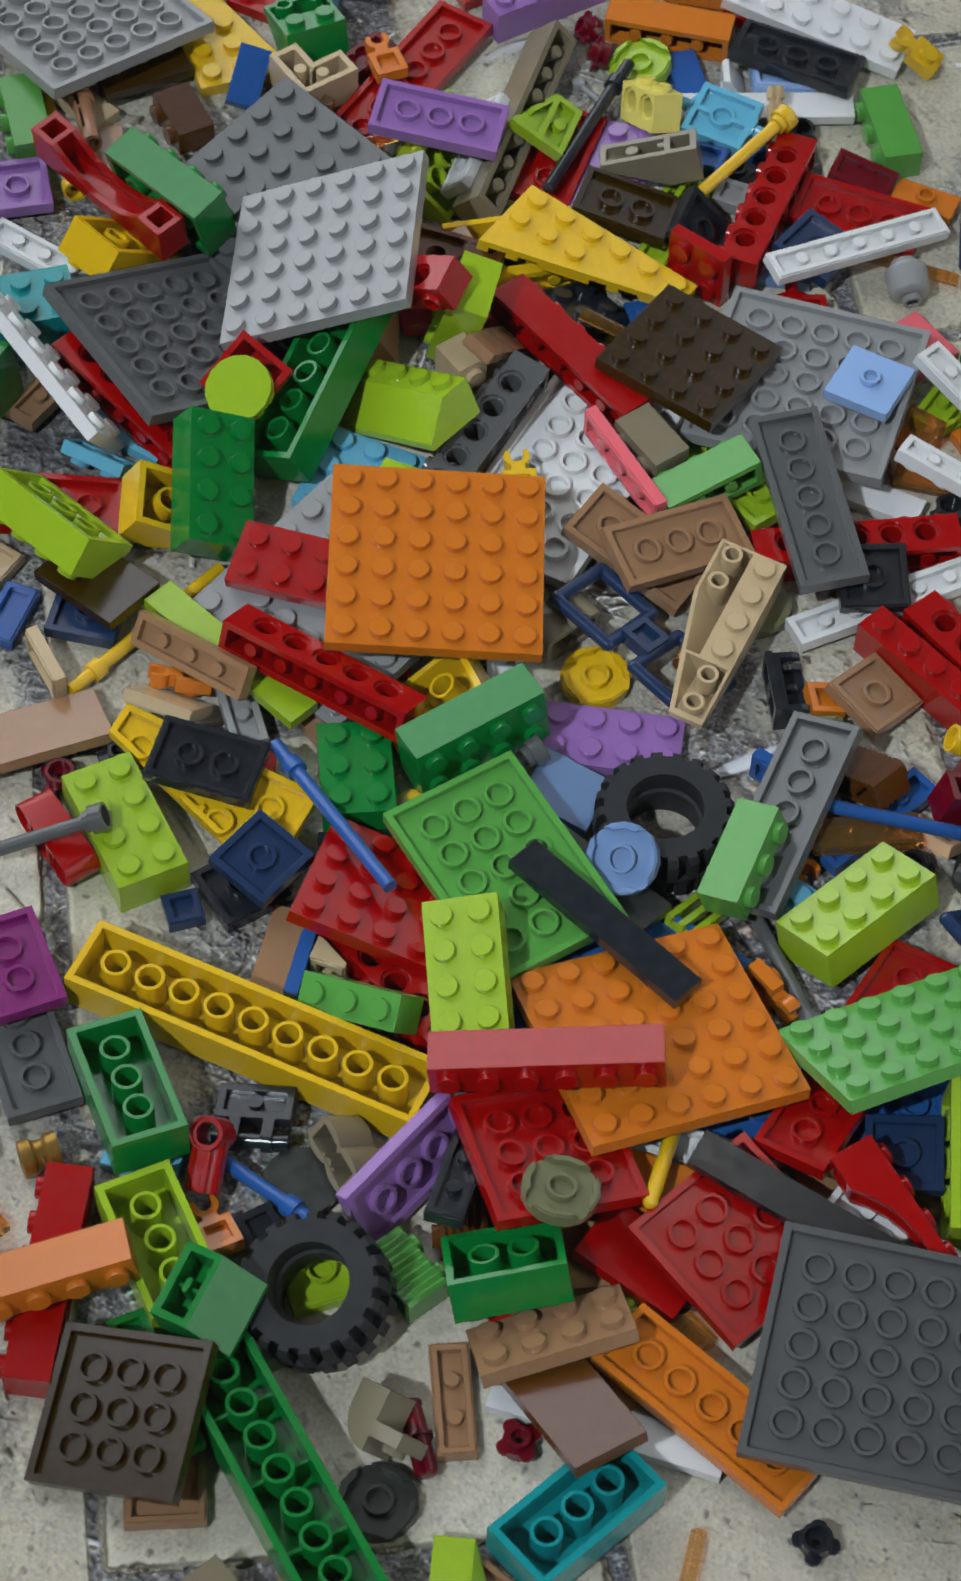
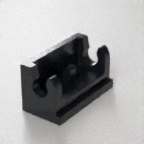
M765 651L762 677L772 730L786 729L793 711L806 714L811 712L810 706L805 704L802 691L804 681L801 664H784L789 661H800V656L797 652L772 653V651Z

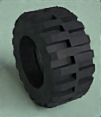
M663 752L651 753V757L644 758L643 755L631 758L629 765L625 762L621 763L613 769V775L606 776L601 783V790L597 792L595 799L592 837L610 823L622 821L633 823L631 821L633 818L650 810H669L687 818L695 827L692 832L672 839L654 837L660 849L661 864L657 876L649 888L660 896H665V892H674L675 896L687 893V888L692 887L693 890L698 889L735 804L730 798L731 792L724 782L719 783L720 776L711 768L706 771L703 768L704 764L694 758L688 761L683 759L684 755L673 753V756H663Z
M318 1210L308 1211L306 1213L307 1218L302 1219L297 1213L286 1216V1224L281 1227L276 1223L270 1225L265 1229L269 1235L262 1241L256 1238L249 1247L253 1251L251 1258H243L240 1264L241 1268L266 1283L269 1287L247 1328L251 1337L282 1365L290 1369L296 1366L302 1373L314 1374L316 1368H320L325 1374L337 1372V1364L343 1362L349 1368L359 1363L356 1356L362 1351H365L368 1355L377 1348L373 1343L374 1339L378 1334L385 1337L391 1327L385 1320L387 1315H395L397 1303L391 1296L398 1292L397 1280L391 1274L393 1267L373 1238L353 1220L348 1222L343 1215L333 1212L325 1217ZM333 1260L344 1264L349 1271V1289L340 1308L332 1316L316 1324L299 1325L290 1321L285 1313V1296L293 1278L303 1268L318 1261Z

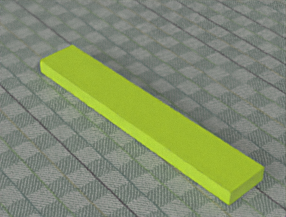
M171 580L144 599V606L147 610L217 646L219 645L222 623ZM256 670L248 695L290 730L318 710L315 700Z

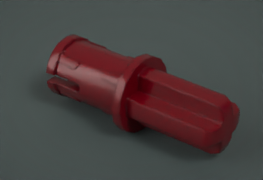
M411 1397L410 1399L416 1403L406 1421L403 1432L428 1445L422 1461L410 1456L415 1476L422 1480H427L438 1474V1465L431 1443L434 1434L427 1427L422 1400L417 1397Z

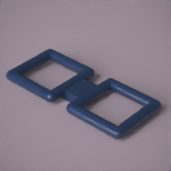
M602 562L597 563L550 595V603L604 651H612L623 643L637 655L627 664V671L668 708L670 707L673 692L648 671L646 667L676 646L682 650L685 635L683 631L675 630L669 635L653 623L658 619L659 611L637 591L627 594L619 575ZM600 578L640 613L610 635L605 633L568 600ZM733 677L723 696L736 687L737 680L735 677Z

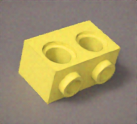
M637 75L636 80H623L620 119L651 134L679 132L683 94L671 89V84L656 82L655 77L649 75Z

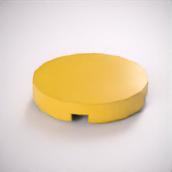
M598 646L580 648L569 654L564 660V665L561 667L559 684L562 693L572 704L610 709L621 703L629 693L631 674L627 671L628 663L619 653L613 650L610 653L603 651Z

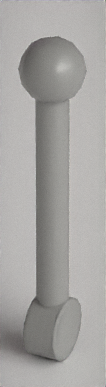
M577 77L573 79V89L582 90L597 102L599 96L585 85L583 78ZM609 105L606 110L608 117L611 119L618 118L620 114L619 109Z

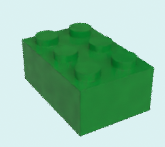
M357 722L316 724L318 777L321 790L345 819L372 830H388L383 823V813L397 807L391 740ZM321 813L323 832H328L331 825Z
M539 1223L496 1231L495 1227L440 1237L447 1288L455 1324L468 1321L475 1322L483 1318L505 1314H517L541 1307H554L575 1301L561 1226Z

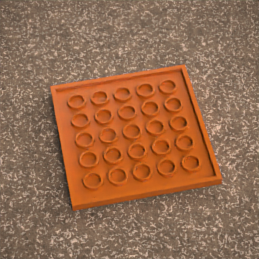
M333 464L323 650L541 663L543 656L546 477Z
M718 923L654 939L702 979L700 987L675 1009L607 951L539 967L511 979L512 998L527 1028L664 1024L667 1086H653L650 1088L636 1086L614 1087L611 1089H558L592 1157L809 1099L810 1086Z

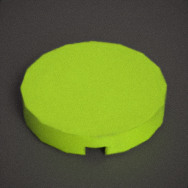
M640 38V41L632 43V40L624 42L614 50L609 58L610 74L617 71L624 59L628 58L634 62L635 67L626 80H636L637 75H649L655 77L656 82H665L672 71V59L667 46L659 40L652 38Z
M233 355L220 361L211 370L205 383V397L211 410L257 420L265 413L264 410L268 404H271L274 398V381L270 371L258 359L247 355Z

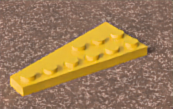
M188 0L214 20V32L181 46L195 68V77L193 79L202 98L228 92L241 42L270 50L272 54L276 52L223 0ZM268 65V69H267V73H266V76H265L264 83L270 82V69H269V65Z
M531 185L478 239L476 249L488 252L489 248L506 253L505 258L513 261L522 258L535 262L538 269L588 284L591 280L606 285L607 291L618 294L619 290L637 295L639 301L650 304L668 284L692 297L697 288L696 284L534 185Z
M126 703L109 729V736L124 752L130 751L135 762L144 770L163 719ZM266 768L263 770L249 809L160 785L221 845L259 809L297 839L316 809L314 803L296 782Z

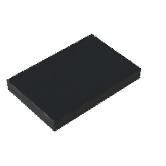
M165 715L142 772V780L249 809L271 752V743Z

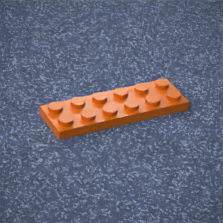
M642 1302L632 1313L640 1342L591 1357L590 1364L780 1519L818 1475L736 1457L750 1388Z

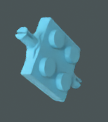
M705 81L700 92L692 99L683 97L682 110L686 111V117L680 126V131L696 128L699 141L731 149L730 155H734L764 128L758 125V120L763 113L764 103Z

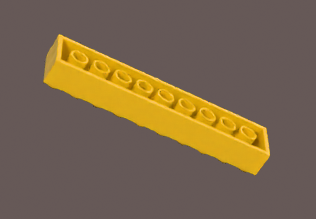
M101 919L64 976L68 1003L104 1018L141 1008L154 1039L263 1085L297 1087L299 1100L335 1115L357 1114L366 1122L369 1129L390 1138L436 1094L430 1093L427 1076V1054Z

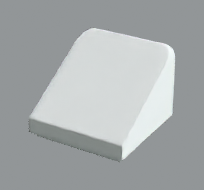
M724 59L721 66L720 87L735 93H745V84L742 77L730 60Z

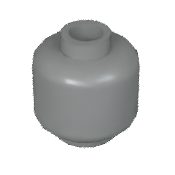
M911 255L894 259L885 271L889 298L893 302L903 304L907 308L920 305L923 302L922 299L927 297L931 291L926 264Z

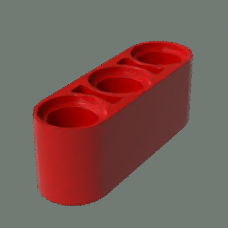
M50 789L15 805L18 819L26 832L72 819ZM81 831L36 845L57 877L66 887L92 875L101 868L93 848Z

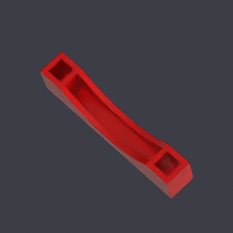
M57 111L31 128L37 156L162 261H165L188 244L184 217L163 199L145 196L123 182L97 156L78 129Z
M870 1134L830 1157L829 1172L850 1203L867 1208L889 1220L906 1234L916 1248L958 1256L952 1244L948 1240L943 1242L934 1230L937 1228V1224L929 1210L925 1207L920 1209L914 1200L915 1191L909 1180L904 1175L899 1177L891 1164L894 1163L893 1158L883 1143L877 1144Z

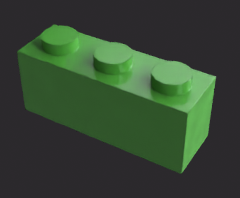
M23 73L0 77V110H3V114H0L2 133H9V136L5 137L8 156H14L15 159L38 157L31 128L48 117L41 88Z
M892 84L860 89L859 100L857 103H854L855 120L861 122L864 144H869L871 149V161L900 173V177L919 175L923 151L898 85Z
M741 434L724 440L717 446L699 455H694L670 470L662 471L652 478V481L667 500V509L724 493L731 500L764 483L761 461Z
M738 798L696 892L705 911L746 921L751 908L754 909L757 906L760 898V888L765 876L768 877L771 874L776 851L779 845L785 842L788 835V825L779 807Z
M304 970L298 1001L342 1020L392 1033L416 1035L424 997L329 973Z

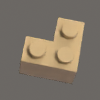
M297 43L269 55L270 84L273 87L287 76L330 110L345 103L358 89V68L341 49L315 62L311 60Z
M462 332L436 346L435 371L466 377L475 398L483 383L489 384L494 378L493 374L499 362L485 365L463 345L462 341L467 335Z

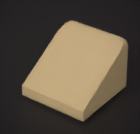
M319 936L309 956V970L347 978V963L323 937Z

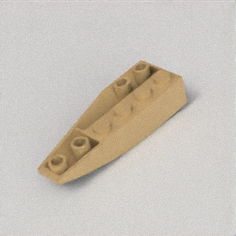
M722 538L693 592L668 712L669 716L702 729L738 671L782 589L786 565Z

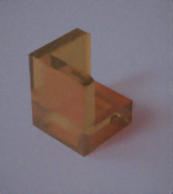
M911 405L907 410L905 426L898 433L893 449L898 451L910 434L939 449L943 443L947 422Z

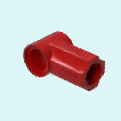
M201 1116L191 1124L189 1130L192 1150L185 1190L220 1196L227 1154L236 1139V1130L228 1119L216 1116ZM214 1124L218 1129V1137L211 1144L207 1138V1132Z

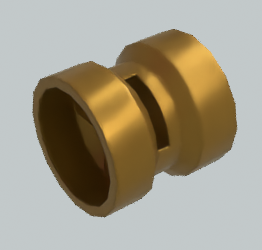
M54 1131L43 1133L39 1139L33 1141L26 1138L15 1142L25 1179L38 1176L40 1171L45 1170L47 1161L64 1163Z

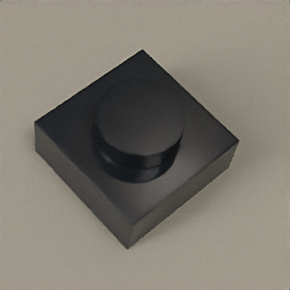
M270 1201L234 1217V1221L244 1237L245 1245L251 1256L253 1251L249 1248L256 1238L262 1241L269 1235L265 1230L273 1223H276L279 1227L282 1226Z

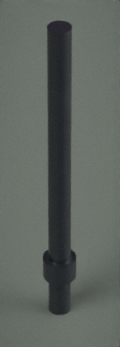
M624 59L617 71L611 73L606 80L603 93L567 146L563 156L558 160L543 183L542 187L546 192L553 193L615 96L622 93L623 80L627 79L635 67L631 59Z

